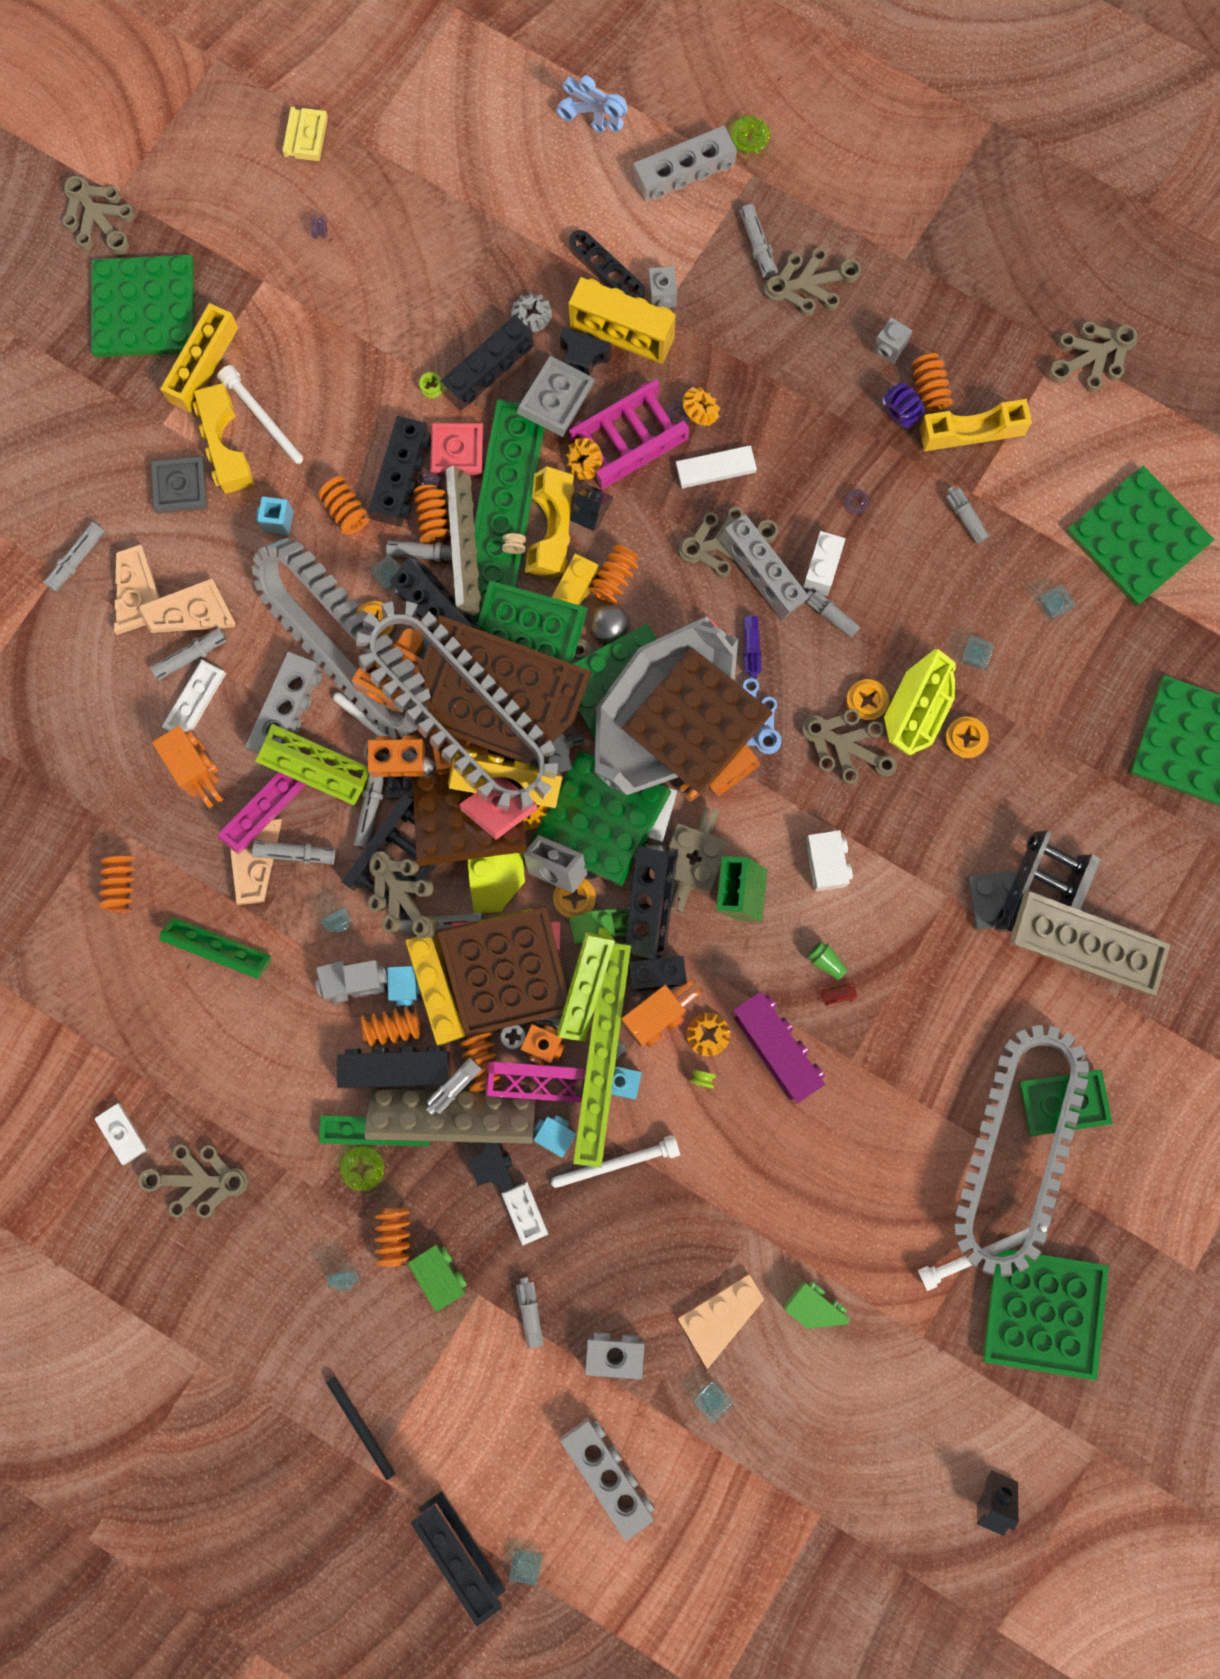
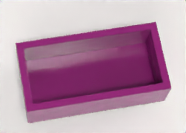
M761 991L734 1009L730 1014L791 1104H798L826 1085L822 1080L825 1078V1075L816 1063L814 1065L810 1063L806 1057L809 1052L802 1041H795L790 1034L793 1028L785 1017L779 1018L775 1012L777 1005L769 994L764 996Z

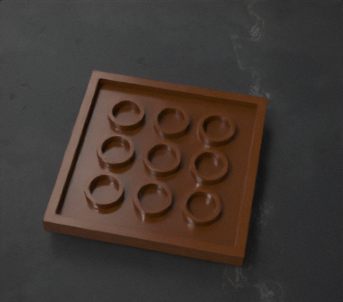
M691 647L621 729L698 794L702 795L773 713L767 706Z
M450 773L440 776L439 774H434L421 778L413 777L416 857L419 866L527 852L524 820L498 839H495L461 811L460 803L474 793L450 789L448 785ZM505 777L514 786L521 790L520 783L511 778Z
M546 905L438 931L465 1037L562 1015L568 996V988Z

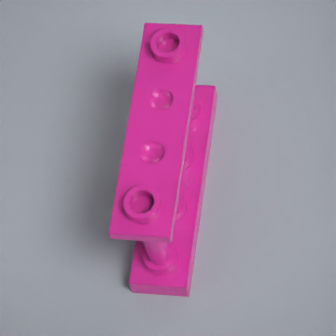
M657 379L651 383H643L634 393L586 421L576 422L569 430V438L572 444L575 442V439L579 438L593 440L590 434L603 427L621 454L620 458L612 463L607 461L602 454V465L600 470L596 472V482L601 490L688 440L689 427L683 420L678 424L672 423L655 397L659 395V382ZM647 402L664 428L663 433L656 437L650 435L634 411L636 407ZM624 414L642 440V445L634 450L629 449L612 421Z

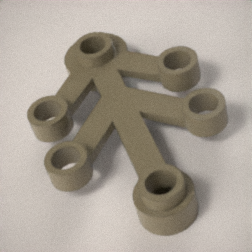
M79 176L68 178L65 182L64 191L69 198L67 213L62 220L65 228L70 232H75L79 229L80 222L77 219V213L81 202L85 207L80 233L76 237L80 248L89 250L93 247L94 241L91 233L95 221L107 236L106 241L110 250L115 254H125L129 249L127 237L123 232L115 231L103 215L117 216L123 222L129 223L135 218L132 207L127 204L117 206L94 203L90 197L106 198L108 203L117 204L121 200V195L114 186L107 188L89 186L88 182ZM116 193L114 197H109L110 194ZM126 211H129V212H130V213H129L128 215H126V216L123 215V213L126 212ZM70 221H75L72 225H68ZM84 239H89L86 243H82Z
M816 248L813 250L811 260L800 277L789 280L794 271L800 270L803 262L800 254L792 253L789 255L787 265L781 274L767 280L764 292L772 301L786 300L799 307V311L803 316H811L814 313L815 302L810 298H802L793 292L795 290H803L824 302L825 309L834 311L839 306V296L836 293L825 291L818 287V285L840 280L846 283H853L860 276L861 265L854 259H848L842 263L841 269L813 275L817 268L826 262L827 258L825 249ZM820 254L823 258L817 259L815 255ZM797 260L799 263L795 265L791 261ZM850 271L854 275H848L846 272ZM773 288H779L781 291H780V292H776V291H773L772 289H773ZM832 299V300H834L836 303H835V304H829V303H828V300ZM809 305L811 306V309L806 310L803 306Z
M1089 321L1084 323L1080 330V335L1083 339L1077 338L1071 333L1063 334L1058 343L1061 350L1069 351L1075 348L1087 353L1070 362L1065 360L1055 361L1049 370L1050 379L1054 383H1064L1072 372L1094 361L1091 376L1085 382V388L1089 392H1097L1103 383L1101 377L1107 354L1116 349L1114 362L1106 374L1111 381L1119 380L1124 374L1123 364L1126 352L1134 348L1138 340L1137 332L1133 327L1124 325L1116 330L1097 326L1094 322ZM1085 328L1091 329L1093 333L1086 332ZM1097 336L1109 341L1100 344L1089 340ZM1120 337L1126 338L1127 342L1121 340ZM1067 339L1071 344L1067 345L1063 340ZM1112 369L1117 370L1119 374H1113ZM1055 372H1061L1063 376H1058ZM1090 381H1095L1098 386H1092Z
M740 507L730 508L727 519L716 537L709 541L704 540L709 531L717 527L718 516L713 512L706 513L703 517V523L695 536L688 537L681 542L679 546L680 557L688 563L700 561L714 569L718 577H728L731 571L730 563L725 560L719 561L707 552L716 550L736 562L719 540V537L726 527L737 520L732 518L731 514L737 512L742 517L743 510ZM713 518L715 523L710 525L706 522V519ZM764 520L757 528L762 536V532L765 530L771 532L770 537L763 536L767 543H771L776 539L778 527L775 522ZM694 548L697 552L695 554H689L687 552V549ZM720 566L727 567L728 571L722 573L719 571L718 568Z
M849 709L844 715L828 720L820 716L807 718L803 723L802 732L807 740L815 744L820 760L818 765L821 771L827 773L835 767V760L828 755L826 740L835 745L843 771L842 780L848 785L856 783L859 778L857 770L852 766L849 753L875 766L876 773L881 777H890L895 773L897 762L892 756L883 755L880 757L854 743L870 737L879 738L884 731L883 725L880 722L874 721L866 728L838 735L830 730L843 725L855 726L860 720V714L857 710ZM849 713L855 714V722H849L847 720V715ZM818 724L821 728L820 732L813 733L811 726ZM874 725L878 726L880 733L873 734L870 728ZM825 759L830 760L832 763L831 768H824L822 761ZM883 761L891 763L890 770L882 768ZM853 772L855 780L848 781L845 776L846 773Z
M379 851L374 853L370 859L369 868L375 877L374 895L368 900V906L374 912L383 911L386 908L387 901L384 894L385 883H387L389 886L388 916L382 921L384 931L397 932L400 929L399 908L401 904L413 921L412 929L414 934L419 938L435 936L438 930L437 921L432 916H423L407 893H416L420 897L430 896L433 892L432 882L429 880H419L417 882L398 880L393 871H401L405 876H414L419 870L417 861L414 859L394 861L393 857L386 852Z
M185 1144L177 1145L173 1149V1157L175 1160L181 1161L192 1175H162L157 1169H147L140 1174L138 1179L140 1188L147 1192L156 1191L161 1186L192 1187L178 1201L170 1204L169 1213L175 1218L184 1216L187 1213L188 1207L209 1187L219 1188L208 1201L199 1203L196 1208V1213L199 1217L209 1218L214 1214L215 1208L227 1196L243 1194L248 1187L249 1181L247 1174L243 1170L238 1168L230 1169L218 1156L219 1151L217 1147L206 1145L201 1149L200 1157L203 1161L210 1162L220 1175L210 1176L193 1158L190 1147ZM180 1148H184L186 1150V1155L184 1158H180L178 1156V1150ZM208 1148H211L214 1152L211 1159L205 1156V1151ZM151 1175H155L157 1178L155 1185L149 1183ZM233 1177L239 1179V1185L236 1188L231 1185ZM176 1204H180L182 1206V1212L180 1214H176L174 1211V1206ZM204 1204L210 1207V1212L207 1215H204L201 1211Z

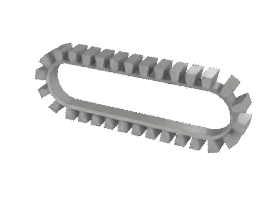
M393 601L382 604L381 612L385 619L380 622L370 612L363 619V627L371 631L372 634L369 636L358 632L356 649H370V653L359 656V664L363 672L376 665L378 669L371 673V681L378 688L385 681L386 677L390 681L382 686V693L389 700L394 697L398 690L402 693V695L394 699L395 707L403 713L410 703L414 706L406 712V718L413 726L421 716L426 719L418 724V731L425 738L433 728L438 732L430 737V744L437 751L445 740L449 743L450 746L442 750V757L448 763L452 761L457 753L462 757L454 763L453 768L460 776L469 766L474 770L466 775L465 781L472 788L475 787L480 779L486 783L478 788L477 794L484 801L494 791L501 795L497 809L508 811L510 798H519L522 811L532 808L534 802L529 793L533 790L543 800L552 786L541 781V778L545 776L555 779L558 770V763H544V758L553 756L555 752L551 740L540 748L534 743L542 738L543 731L537 725L533 727L528 735L523 731L530 726L532 720L525 712H523L517 722L511 718L518 714L520 709L513 700L509 702L504 710L502 709L500 704L507 700L508 694L501 687H499L493 697L488 694V692L495 688L496 682L488 674L481 684L476 681L483 676L484 669L477 661L469 672L465 669L472 662V656L465 649L457 660L453 657L454 654L460 651L461 644L453 636L445 647L441 644L448 639L449 632L442 624L439 625L433 634L429 631L435 628L437 619L430 612L420 622L414 618L417 612V604L406 601L405 615H394ZM393 624H407L416 628L534 753L538 761L539 771L537 779L533 784L521 790H508L494 782L378 658L374 645L378 634L384 628Z

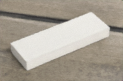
M751 445L676 461L681 489L756 473L757 470Z
M201 659L162 728L171 731L180 725L185 731H193L226 673Z

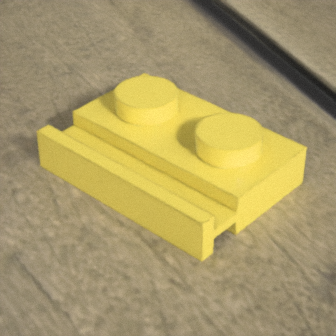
M291 107L283 146L284 157L295 156L296 159L320 161L328 119L326 111L306 108L297 110L295 107Z

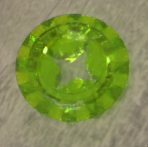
M745 116L738 119L732 126L731 140L737 147V151H745L747 155L750 152L758 154L761 149H766L770 140V129L761 118ZM750 129H753V138L751 142H748V132H750Z
M366 1146L356 1147L348 1151L342 1159L340 1174L344 1183L353 1190L367 1191L377 1186L382 1180L385 1170L384 1161L381 1155L373 1148ZM360 1156L364 1165H373L374 1167L365 1171L364 1181L359 1172H351V1169L359 1166Z

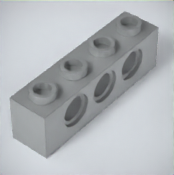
M721 126L633 163V178L645 202L651 199L656 200L670 191L681 190L694 181H702L711 174L730 169L735 165L737 149L725 126Z
M746 514L724 529L719 540L781 620L807 601L809 598L807 593Z
M291 652L287 653L245 746L250 753L258 756L272 724L294 734L298 733L301 726V715L303 711H307L312 701L310 695L314 687L319 686L322 679V670L318 663ZM295 681H303L300 689L291 690V686ZM284 705H292L289 713L281 714L280 711ZM280 737L272 738V740L277 741L281 744L286 743L284 739Z
M588 1417L561 1436L560 1442L624 1540L627 1541L654 1521L652 1511L655 1510V1507L646 1494L641 1496L636 1486L639 1483L629 1469L625 1472L620 1464V1461L623 1459L614 1445L609 1447L603 1437L606 1436V1433L597 1420L593 1423L591 1418ZM590 1445H596L601 1449V1455L597 1458H590L585 1453L586 1448ZM606 1470H613L618 1477L614 1482L607 1483L602 1479V1473ZM630 1495L634 1502L630 1507L625 1508L619 1505V1497Z

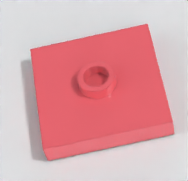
M432 423L431 475H446V469L452 466L457 467L468 475H482L483 423Z
M505 777L494 779V782L504 789L519 790ZM492 791L485 801L477 793H474L460 803L461 811L493 838L498 839L535 812L537 804L534 802L532 808L521 811L519 798H510L508 811L497 809L501 795Z

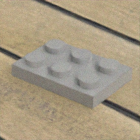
M550 356L519 405L517 414L563 437L593 387L595 378Z

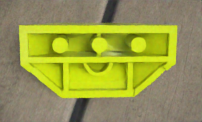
M934 649L905 673L884 716L889 742L907 755H912L933 744L955 699L954 670L956 663L939 649Z
M523 852L468 860L474 913H501L525 883Z

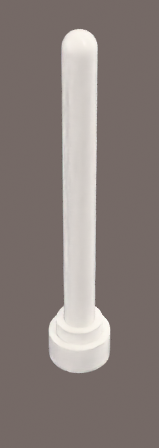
M233 365L224 367L218 373L217 379L237 393L296 464L302 463L303 456L241 384L240 373Z
M334 693L333 700L375 735L390 737L389 732L384 734L377 729V722L371 724L366 718L367 714L364 711L360 712L355 704L342 693ZM408 750L403 757L407 761H412L416 758L417 754L412 750ZM428 756L425 757V776L429 775L436 766V763Z
M675 1135L664 1137V1140L659 1142L660 1145L604 1161L601 1168L588 1166L555 1176L551 1179V1185L554 1188H558L662 1155L664 1158L669 1156L670 1159L681 1156Z
M1037 1227V1230L1047 1232V1228ZM1029 1228L981 1249L992 1256L1025 1243ZM972 1253L936 1269L935 1266L931 1268L926 1266L919 1269L918 1272L927 1291L938 1287L937 1284L941 1282L942 1278L972 1266L967 1261V1258Z

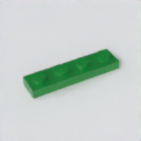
M175 917L160 932L159 940L258 980L271 961V955Z
M320 1115L319 1143L431 1145V1141L365 1139L364 1132L367 1117Z

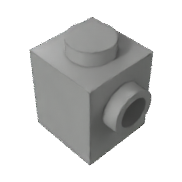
M674 266L649 268L651 305L668 309L677 306Z
M891 317L877 336L873 352L894 364L908 345L912 330Z
M339 961L316 968L319 980L315 981L318 995L320 997L323 996L326 1001H332L333 1004L346 1002L349 1000L348 996H351L347 994L343 966L347 965L346 962Z

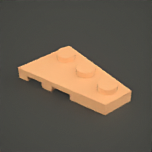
M142 545L116 553L117 600H115L116 623H114V632L117 635L145 626L146 623L139 611V606L160 598Z
M213 579L139 606V611L150 633L216 629L218 627L234 628L236 625Z
M282 819L272 820L254 840L277 843ZM254 840L239 855L230 848L237 905L265 902L274 859L252 857Z
M749 1274L678 1317L679 1322L707 1369L764 1300Z

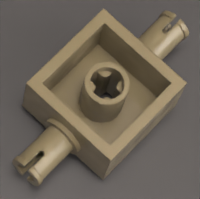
M703 807L696 828L692 829L677 824L669 845L670 848L678 849L671 910H674L676 902L679 900L676 911L680 913L684 912L690 891L709 896L722 861V856H724L728 841L711 834L719 812L713 809L710 819H707L710 812L709 807ZM692 855H696L697 860L700 862H695L694 865H690V859L686 857L691 858Z

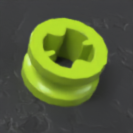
M427 372L421 376L419 386L426 398L434 399L441 395V378L438 374ZM435 382L436 388L430 387L427 389L426 383L432 384Z
M692 1070L694 1079L690 1080V1084L714 1089L712 1080L716 1079L717 1075Z

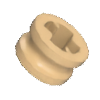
M515 533L503 535V542L505 544L502 545V550L510 554L525 552L526 547L523 545L526 542L525 536Z

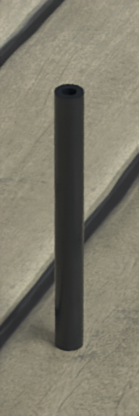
M336 1376L332 1377L325 1383L387 1481L396 1474Z

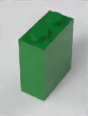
M722 856L716 911L736 921L762 922L767 869L749 857Z

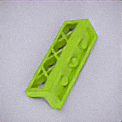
M274 724L271 725L255 760L259 764L352 805H355L369 774L367 766ZM273 735L284 739L286 743L281 744L272 740ZM298 748L309 750L310 755L301 753ZM323 759L333 761L336 766L326 764ZM348 770L362 774L361 778L359 779L351 775Z
M600 927L598 934L590 932L585 934L558 1026L557 1035L559 1038L583 1042L586 1040L615 942L606 928Z

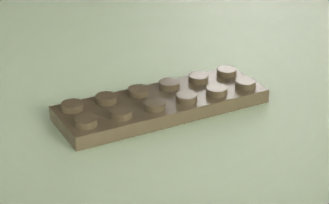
M1030 891L1024 892L1009 942L1010 945L1150 996L1157 995L1171 945Z
M371 1089L364 1132L365 1139L533 1144L536 1099L485 1096V1091H460L455 1097L456 1099L440 1114L435 1112L431 1115L426 1110L430 1106L427 1101L437 1090Z

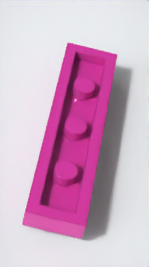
M278 772L217 834L218 839L239 855L307 784Z

